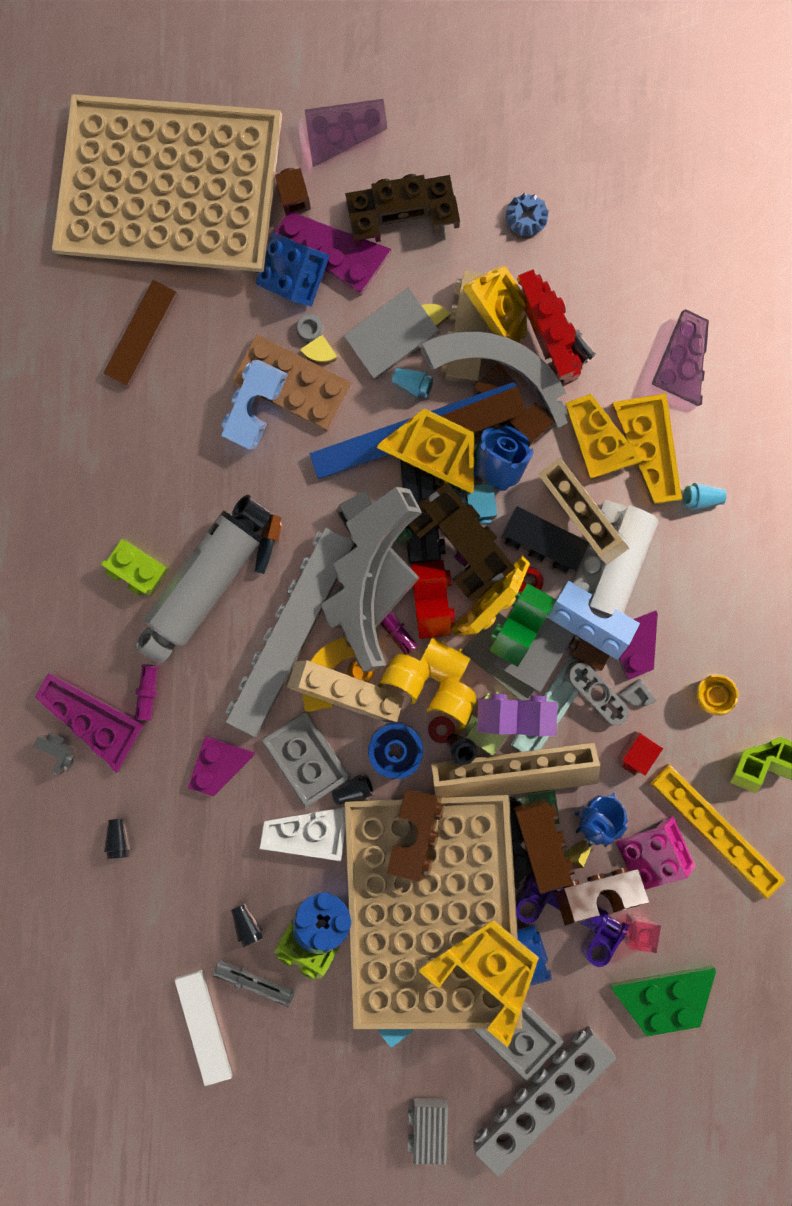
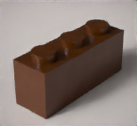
M544 798L514 807L540 894L573 884L570 875L575 874L570 857L565 859L562 848H566L567 845L562 831L557 832L554 823L559 821L554 804L549 805Z

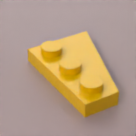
M592 394L566 402L590 479L643 462Z

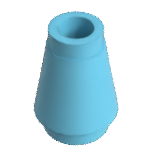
M398 367L392 377V383L397 384L418 398L421 396L428 397L434 378L429 376L428 372Z
M697 483L686 486L683 493L684 505L692 510L723 505L727 497L725 489Z

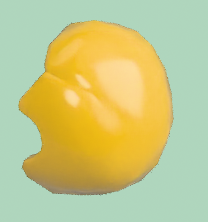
M710 675L699 683L696 700L700 708L706 713L715 716L725 715L737 705L738 690L735 683L726 676Z

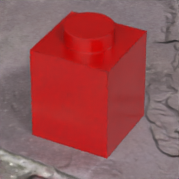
M635 731L617 758L624 762L621 767L635 776L639 772L646 776L663 748L643 734Z

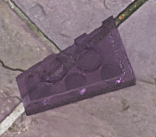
M384 99L305 110L313 167L387 129Z
M687 309L681 311L652 381V385L696 406L702 405L703 399L701 385L705 375L703 361L704 354L707 351L709 320Z

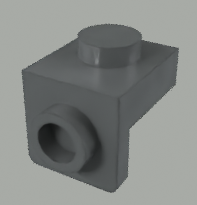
M49 733L48 736L37 737L33 747L58 758L52 773L59 775L71 768L75 756L72 755L75 748L63 743L64 738Z

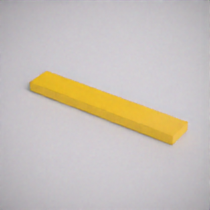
M667 764L649 782L764 898L768 899L786 881L670 764Z

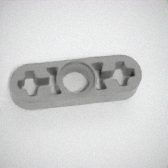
M580 661L570 663L565 671L567 681L605 721L613 725L624 723L629 714L626 704L588 664ZM575 670H583L582 675L590 682L586 684L584 681L576 678ZM595 686H601L603 689V696L599 700L591 698V690ZM607 702L611 706L618 708L617 717L611 716L612 711L605 706Z

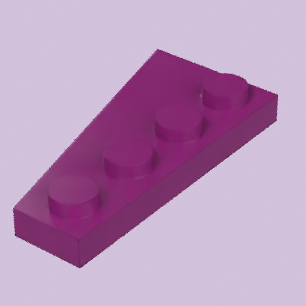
M291 211L287 213L274 231V233L304 246L329 254L325 271L360 295L363 294L391 254L390 248L366 239L360 240V246H355L353 234Z
M52 673L47 674L35 696L60 721H63L79 739L81 738L88 744L98 757L103 758L116 773L122 768L145 726L140 721Z

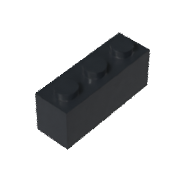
M518 506L513 510L500 538L505 540L504 545L516 551L522 548L529 552L528 557L540 563L546 560L553 564L552 569L564 575L567 572H576L589 546L588 541Z

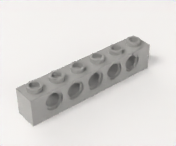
M589 1025L584 1030L581 1029L576 1032L572 1037V1043L565 1050L560 1049L553 1056L552 1063L546 1069H540L534 1075L533 1082L526 1089L521 1088L515 1094L513 1102L507 1108H501L494 1116V1121L487 1128H481L475 1135L473 1141L475 1154L498 1178L617 1059L612 1049ZM578 1056H587V1059L584 1063H575V1059ZM560 1075L568 1076L567 1080L563 1083L555 1082L556 1078ZM542 1094L549 1096L545 1102L540 1103L536 1101L537 1097ZM522 1114L529 1116L524 1122L516 1120ZM502 1134L510 1136L506 1141L497 1140L498 1136Z

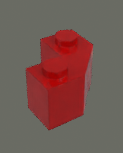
M443 560L411 563V569L419 577L413 585L419 639L451 636V625L456 624L454 608H449L447 599V586H452L450 570H445Z

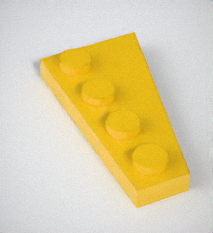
M667 393L612 402L628 443L643 460V462L637 465L653 503L660 504L682 500Z

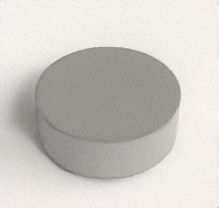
M307 314L298 320L296 330L302 341L310 343L323 335V325L317 316Z

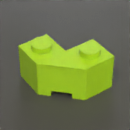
M779 737L763 745L745 749L738 761L730 783L757 793L763 784L767 771L792 780V741Z

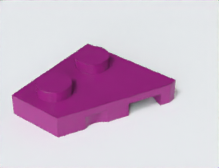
M656 610L633 619L640 624L629 646L619 657V662L627 680L654 670L658 618Z
M205 736L188 789L214 797L255 755V751Z

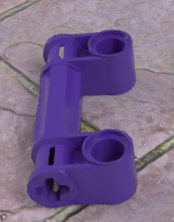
M531 870L515 898L516 916L524 923H533L539 918L547 903L560 911L555 893L562 890L563 887L540 894L533 871ZM525 902H531L532 911L530 914L521 915V905ZM598 907L599 916L579 923L590 929L582 945L583 956L592 965L603 967L610 962L618 945L624 939L628 931V924L618 922L610 917L606 910ZM609 925L610 927L614 928V930H611L606 926ZM600 945L602 947L601 955L597 958H592L591 950L595 946Z

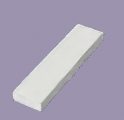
M203 970L176 977L175 984L204 1085L208 1086L231 1079L232 1071Z

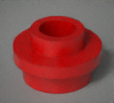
M438 716L429 723L428 733L433 741L446 743L448 736L455 734V726L449 718ZM439 725L446 726L447 731L444 735L437 733L436 729Z

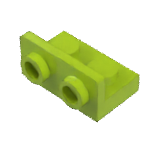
M125 539L120 540L107 561L103 560L101 562V565L107 568L104 572L116 581L122 578L129 583L127 588L139 596L142 593L151 595L169 569Z
M292 919L273 952L278 955L277 959L285 965L291 966L294 964L301 968L300 973L311 980H315V978L321 979L324 977L340 946L324 954L305 951L294 939Z

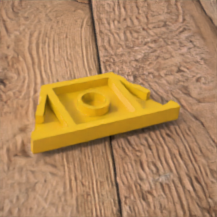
M506 266L496 267L463 286V290L493 334L509 338L520 343V339L526 338L528 316L525 309L528 301Z
M425 408L391 433L377 446L378 449L471 494L474 491V432Z
M521 556L513 564L515 569L506 577L493 584L456 621V624L451 626V631L456 636L477 634L483 628L485 630L488 629L495 622V616L502 609L507 610L515 602V596L518 594L530 565L527 559Z

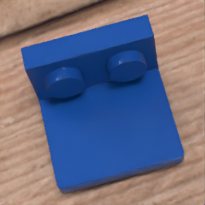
M273 232L266 250L264 272H259L256 284L290 301L312 307L330 255Z

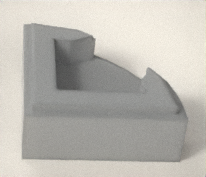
M638 679L618 694L623 701L635 706L650 705L657 701L641 679Z

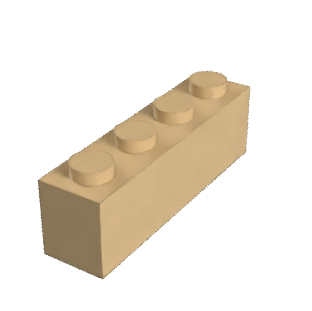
M464 270L463 278H457L454 295H459L458 305H452L450 321H455L454 330H448V334L456 332L486 333V322L463 290L465 284L485 273ZM482 358L459 359L442 365L441 373H446L445 382L474 387L478 382Z
M561 458L538 474L598 556L607 565L630 549Z
M307 660L295 661L287 688L382 722L398 721L405 697Z

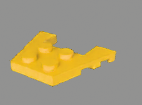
M492 920L424 965L419 972L437 988H440L457 965L504 1004L486 1030L508 1047L511 1043L539 957L496 921Z

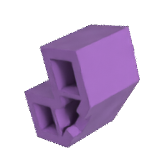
M490 693V699H479L477 732L499 735L556 736L558 702L546 701L547 696L530 695L529 700L507 699V694Z

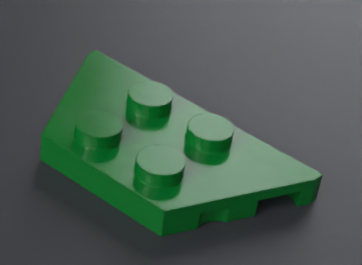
M713 965L610 983V986L648 1037L701 1027L716 969Z

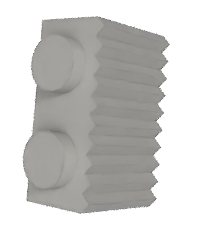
M414 1098V1107H409L408 1125L414 1126L413 1135H408V1153H413L414 1164H447V1099Z

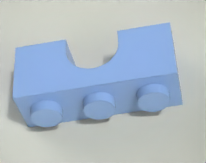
M252 360L251 364L248 363L242 374V378L245 379L241 389L238 388L233 395L232 403L234 406L232 411L227 413L223 419L221 427L224 430L221 436L249 450L257 448L267 423L254 415L252 409L253 402L259 395L270 400L278 399L288 374L260 360Z
M568 581L556 599L547 618L618 660L629 646L640 623L617 609L610 618L596 616L588 605L592 594Z

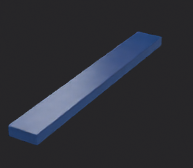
M515 383L492 389L432 410L431 412L439 416L513 388ZM409 419L309 453L317 478L321 479L390 455L378 449V444Z

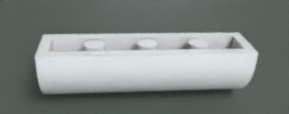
M605 500L601 511L630 549L607 565L589 543L573 584L592 594L588 603L590 609L611 617L616 609L622 613L625 611L659 520L654 515L631 505L627 507Z

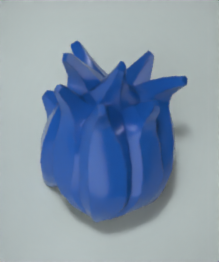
M614 792L611 796L597 795L588 801L587 805H583L581 810L574 812V815L580 816L581 820L580 826L575 832L579 833L582 831L586 835L585 838L589 841L588 847L593 844H602L604 847H607L614 840L621 839L628 828L625 825L628 823L626 810L616 799Z

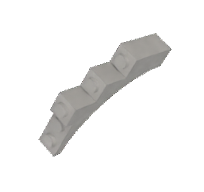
M393 488L346 522L350 531L349 536L357 547L333 564L337 571V578L345 588L321 604L325 620L331 625L332 629L343 628L344 637L351 644L356 655V661L364 672L378 671L386 666L378 644L374 621L376 585L383 561L392 544L405 527L422 513L411 490L406 488Z

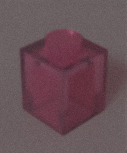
M627 913L626 923L628 924V931L623 939L629 949L657 953L661 925L652 917Z

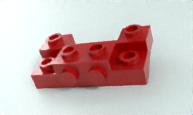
M534 269L518 275V284L522 286V291L528 301L525 312L545 360L552 358L557 370L558 380H560L562 385L577 380L581 375L582 363L577 354L574 355L571 349L575 342L576 331L571 322L568 323L564 315L566 307L562 298H557L555 291H551L548 282H543L541 275H536Z

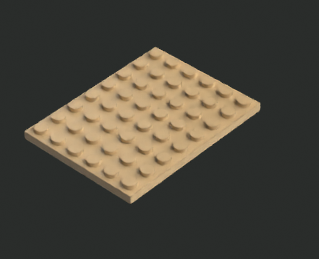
M72 94L52 251L55 254L264 272L282 122L281 110Z
M509 795L442 798L441 803L445 805L441 821L437 820L435 831L439 832L436 847L431 848L429 859L433 860L429 876H425L424 880L420 882L387 874L393 845L412 846L418 837L415 824L407 819L399 818L403 799L345 802L354 1029H487L503 1008V1003L458 965L440 988H437L419 970L492 920L496 921L518 940ZM522 1010L515 1029H522L523 1027Z

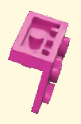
M673 816L663 819L656 829L617 841V846L629 872L638 869L645 890L687 879L696 866Z

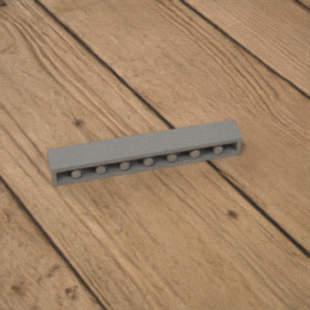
M325 528L323 533L320 531L317 533L312 543L315 549L311 557L306 555L300 566V570L303 572L299 580L294 579L288 589L287 594L291 596L287 604L282 603L275 615L278 621L274 629L270 627L262 642L266 643L262 653L256 652L250 666L254 667L250 676H244L238 687L241 694L237 701H231L225 714L229 716L226 723L254 737L259 735L295 661L299 657L323 610L321 604L328 600L338 580L337 571L333 564L354 549L356 544L353 541L328 528Z

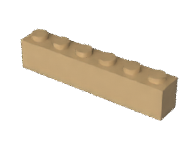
M594 743L478 757L466 765H459L454 761L431 763L435 795L442 798L513 795L598 784L600 763Z

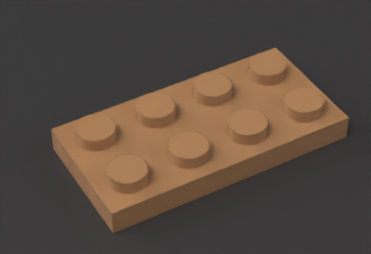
M256 334L232 380L233 384L242 387L245 380L242 378L243 371L248 363H252V360L265 362L287 373L288 376L278 399L270 400L261 395L259 397L328 431L352 385L351 382Z

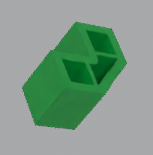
M528 583L523 592L518 591V594L515 596L516 600L511 605L514 608L503 626L498 624L490 639L494 640V643L489 651L517 667L529 650L556 601L555 598Z

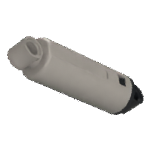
M245 495L234 506L232 516L224 510L221 512L144 617V621L149 627L140 634L136 641L135 649L138 652L161 664L172 653L174 644L179 647H184L263 540L255 532L261 530L270 518L269 509L250 495Z

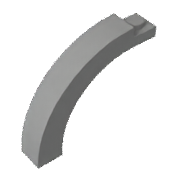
M484 332L449 333L418 343L430 369H436L446 363L465 358H485L509 367L518 373L536 393L543 409L555 420L551 426L559 428L568 423L565 417L567 415L566 407L561 400H557V398L566 394L560 380H558L552 369L538 355L522 344L503 336Z

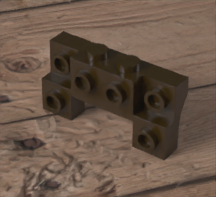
M408 174L401 179L391 180L385 178L378 180L376 183L371 184V189L345 193L355 246H360V240L375 238L376 242H381L379 225L429 217V212L433 232L439 231V226L453 224L454 229L460 227L457 201L453 193L450 175L425 179L424 174L418 176L416 174Z
M444 482L426 498L417 502L422 513L408 526L418 538H421L437 525L468 564L452 580L471 602L515 569L514 565L494 542L497 539L494 532L488 526L482 527L477 520L480 518V515L471 504L466 507L447 482Z

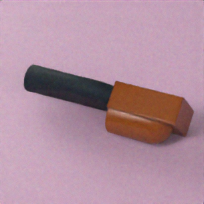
M270 514L268 522L262 528L260 537L263 540L259 544L255 572L264 574L274 545L273 541H279L282 529L280 516Z

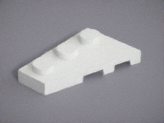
M345 807L264 821L260 849L341 861L346 832Z

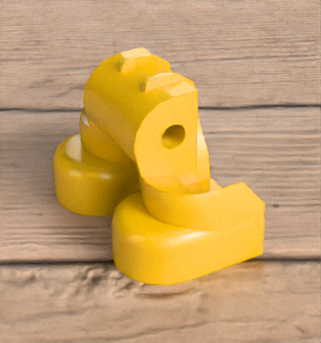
M431 638L420 661L405 654H398L393 657L377 686L382 687L385 683L396 686L412 697L410 703L415 704L424 687V682L428 677L435 679L440 684L426 711L430 713L432 710H439L457 719L460 723L455 732L459 734L466 727L476 704L475 692L459 682L467 668L470 657L462 654V649L457 651L445 645V640L440 642L434 638Z

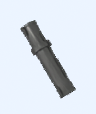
M221 959L213 974V977L234 984L236 989L244 988L286 1007H289L295 993L293 989L291 990L248 972L246 967L241 969Z

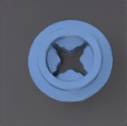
M524 192L521 196L514 197L508 205L506 220L511 230L516 234L533 236L541 232L546 226L549 210H547L545 201L539 199L536 194L527 195ZM524 208L527 211L535 209L532 213L533 220L529 217L520 220Z

